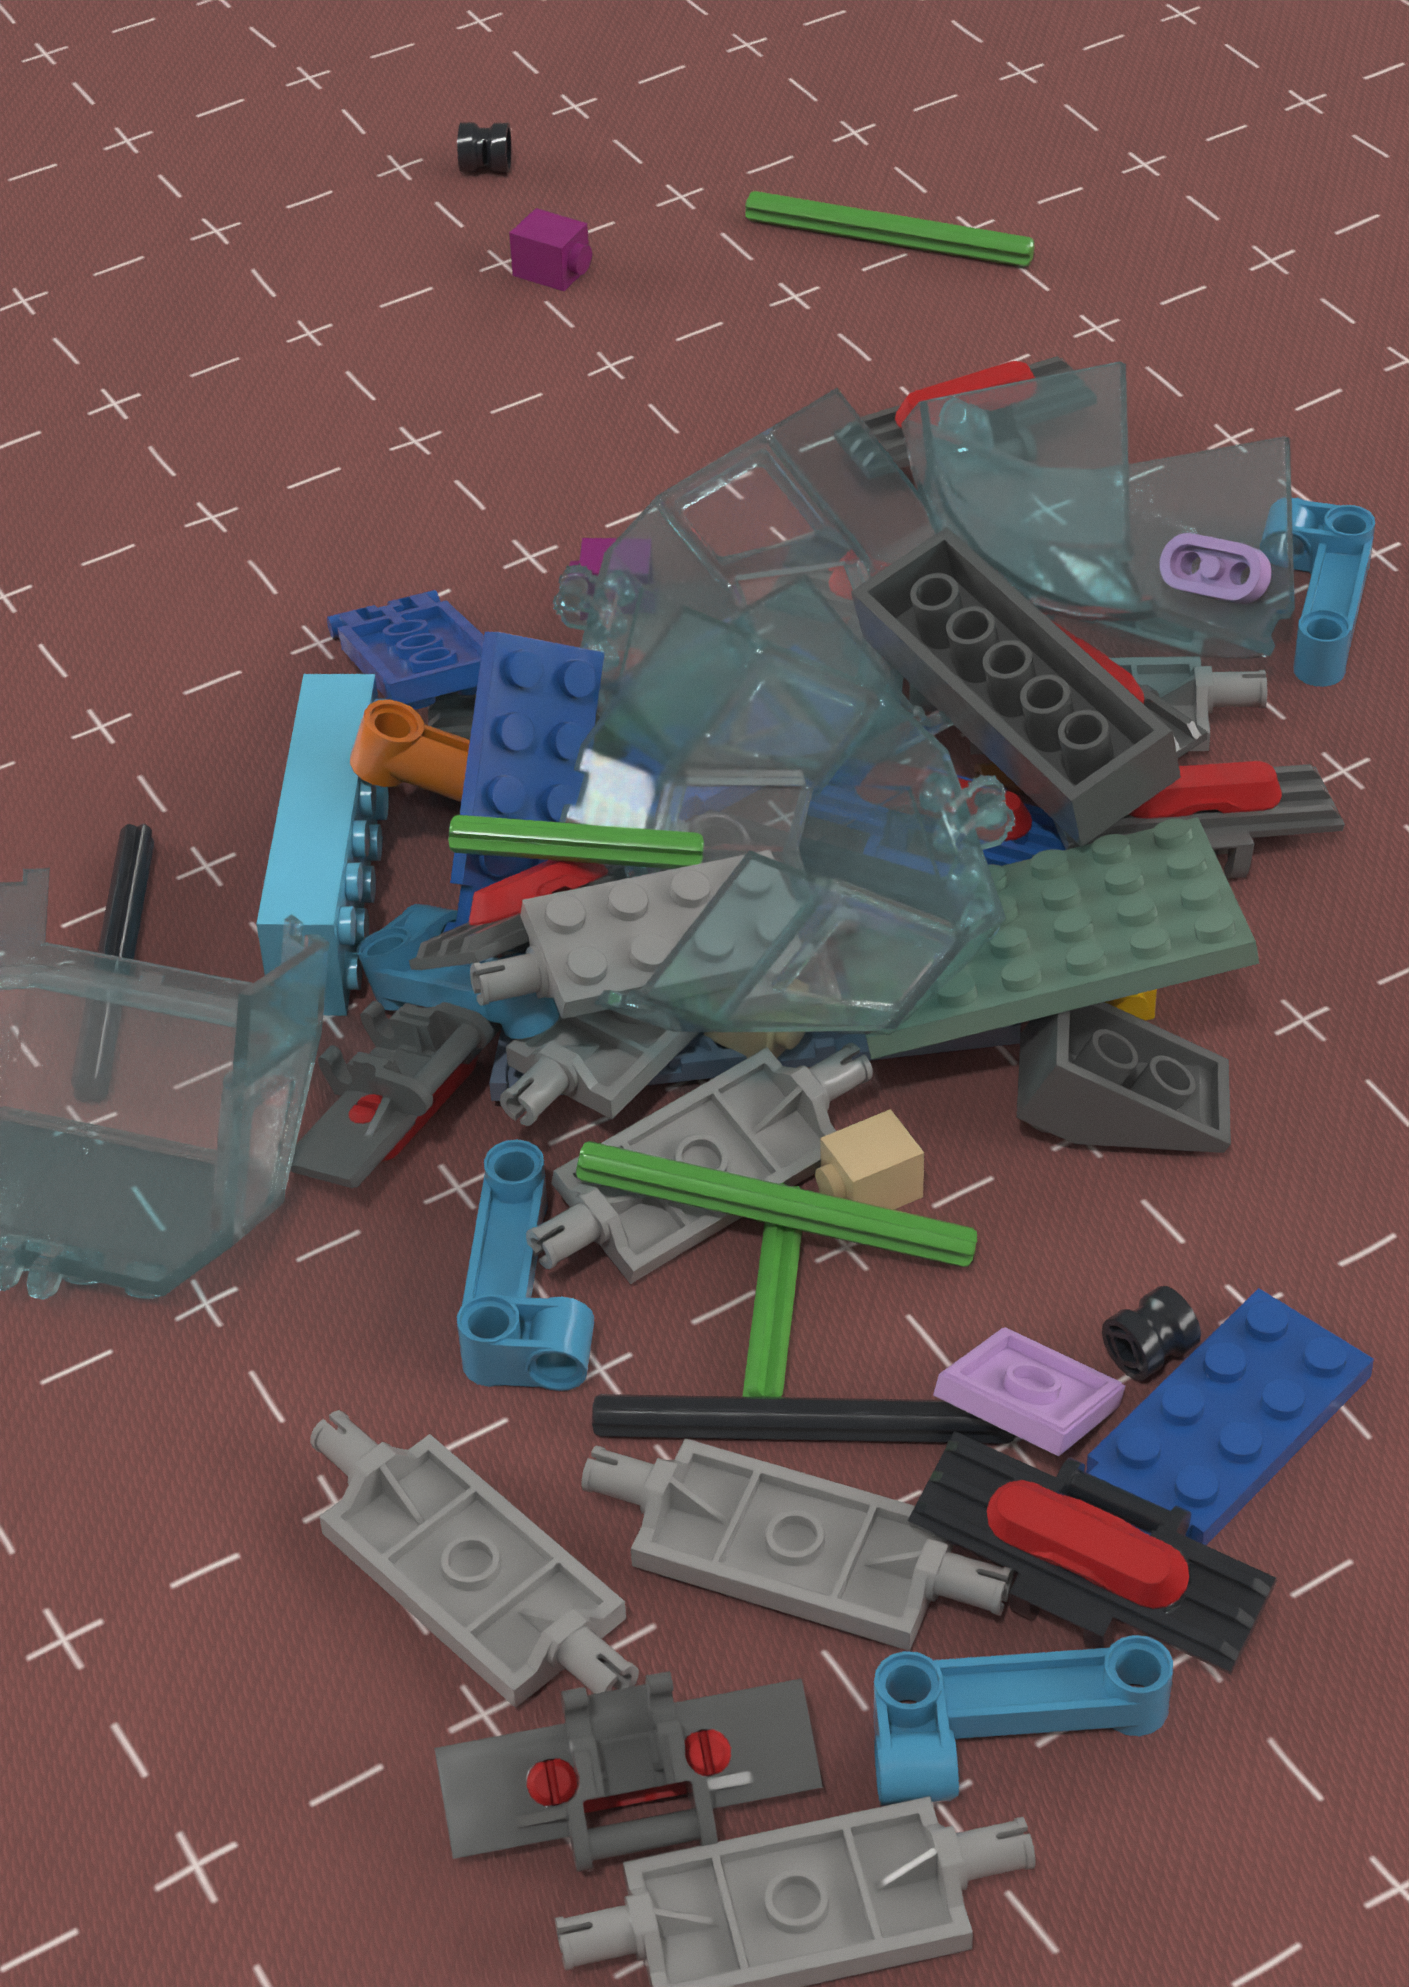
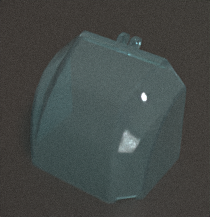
M1120 361L919 401L901 423L912 476L935 534L948 527L1043 614L1143 647L1192 657L1253 659L1271 655L1275 648L1271 637L1273 630L1280 619L1290 618L1295 609L1290 438L1283 436L1129 464L1126 364ZM1183 533H1194L1243 543L1262 551L1266 555L1271 565V580L1264 594L1256 601L1248 604H1236L1189 594L1169 586L1164 581L1160 572L1162 551L1172 538ZM1200 557L1196 558L1192 563V574L1196 573L1199 569ZM1249 567L1245 568L1241 573V584H1244L1249 578Z

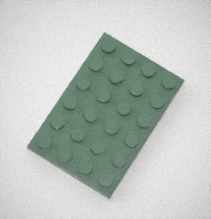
M1198 817L1188 820L1169 819L1157 824L1152 829L1128 835L1109 834L1082 847L1079 846L1063 851L1058 849L1045 850L1035 854L1031 859L1003 866L984 865L976 868L970 874L943 880L976 890L980 895L981 903L977 908L978 917L970 924L956 923L877 897L864 895L853 899L857 913L855 926L837 929L871 1059L1260 964L1255 938Z

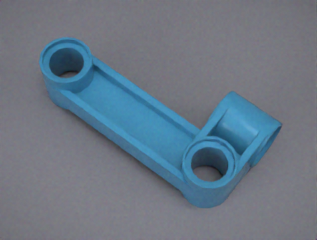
M1286 498L1273 506L1261 548L1268 560L1276 566L1308 571L1312 574L1302 615L1298 621L1293 668L1294 674L1302 682L1312 686L1326 687L1341 681L1346 673L1350 646L1367 572L1370 568L1375 517L1370 511L1356 505H1334L1307 501L1300 498Z
M414 904L407 907L401 915L380 931L366 937L359 943L356 949L376 1001L381 1003L385 1010H398L405 1003L433 1007L447 1002L478 1012L488 1021L501 1023L505 1035L513 1039L533 1037L551 1028L558 1021L560 1014L554 998L544 997L538 999L536 993L493 1001L487 1005L480 1006L477 1001V995L481 993L474 994L471 984V964L427 970H411L409 960L417 956L420 943L443 934L448 922H456L457 910L426 904ZM526 952L512 953L501 958L490 957L480 961V963L524 955Z
M518 1139L507 1140L492 1147L484 1159L485 1174L463 1302L457 1314L462 1368L468 1379L478 1385L487 1387L506 1385L543 1387L556 1391L570 1390L580 1386L586 1380L595 1317L592 1310L585 1303L574 1298L562 1296L531 1298L538 1255L534 1256L533 1249L528 1245L526 1232L533 1227L543 1224L544 1216L548 1209L544 1158L540 1149L528 1141Z
M1132 1635L1120 1638L1110 1648L942 1660H932L930 1657L919 1652L909 1651L890 1655L880 1663L875 1671L874 1753L880 1806L929 1796L932 1802L951 1801L959 1795V1776L955 1739L1113 1728L1120 1733L1130 1736H1143L1155 1732L1163 1726L1168 1717L1173 1675V1659L1169 1650L1159 1641L1148 1636ZM1129 1684H1139L1145 1687H1132ZM912 1700L916 1701L917 1703L905 1704L900 1703L899 1701Z

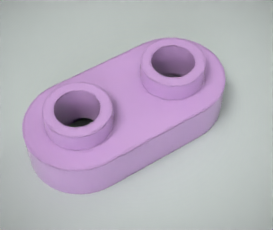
M1194 533L1179 534L1167 543L1160 557V572L1164 581L1169 586L1189 594L1236 604H1248L1259 599L1267 590L1271 580V565L1262 551L1243 543ZM1200 557L1199 569L1196 573L1192 574V563L1196 558ZM1249 567V578L1244 584H1241V573L1245 568Z

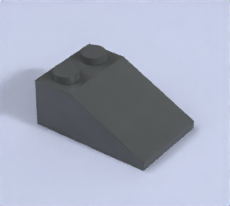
M1105 1002L1030 1020L1020 1034L1016 1118L1029 1123L1041 1132L1052 1133L1074 1144L1224 1153L1231 1145L1229 1059Z

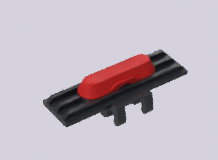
M954 1431L907 1520L910 1525L1002 1568L1008 1567L1013 1569V1573L1018 1576L1009 1591L1010 1608L1018 1614L1035 1620L1041 1608L1083 1628L1084 1644L1092 1649L1110 1648L1114 1643V1638H1112L1116 1622H1119L1230 1675L1235 1669L1277 1583L1276 1577L1186 1537L1185 1535L1191 1521V1512L1177 1505L1171 1511L1086 1473L1085 1464L1071 1457L1063 1463L1057 1476L1054 1477Z

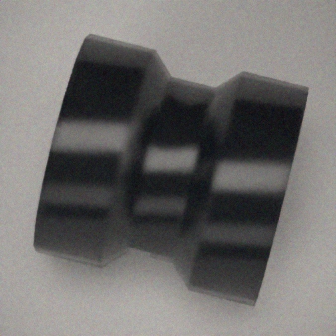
M460 122L457 136V156L460 172H476L480 167H490L493 172L509 173L512 159L510 124L493 123L490 128L479 127L475 122Z
M1159 1286L1140 1299L1139 1308L1134 1311L1122 1309L1108 1318L1102 1324V1337L1110 1357L1118 1368L1135 1380H1145L1161 1369L1164 1365V1358L1167 1356L1179 1357L1196 1347L1201 1339L1199 1321L1187 1301L1176 1290L1168 1286Z

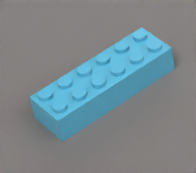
M303 674L256 923L271 1015L347 1016L350 991L360 990L362 964L356 949L359 943L369 936V915L367 908H364V903H374L375 868L370 865L371 861L381 860L382 829L381 825L377 824V821L387 820L389 797L388 787L372 785L362 780L353 771L350 765V755L364 710L369 704L377 700H387L378 699L375 674Z

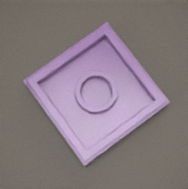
M1005 1327L942 1371L938 1376L933 1396L1048 1452L1060 1456L1119 1408L1125 1385L1114 1378Z

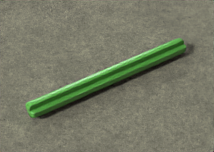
M758 191L750 193L745 206L746 218L748 220L1020 267H1028L1034 256V240L1026 236Z
M592 1141L583 1144L578 1158L577 1178L580 1181L963 1268L970 1265L976 1249L977 1231L972 1227Z

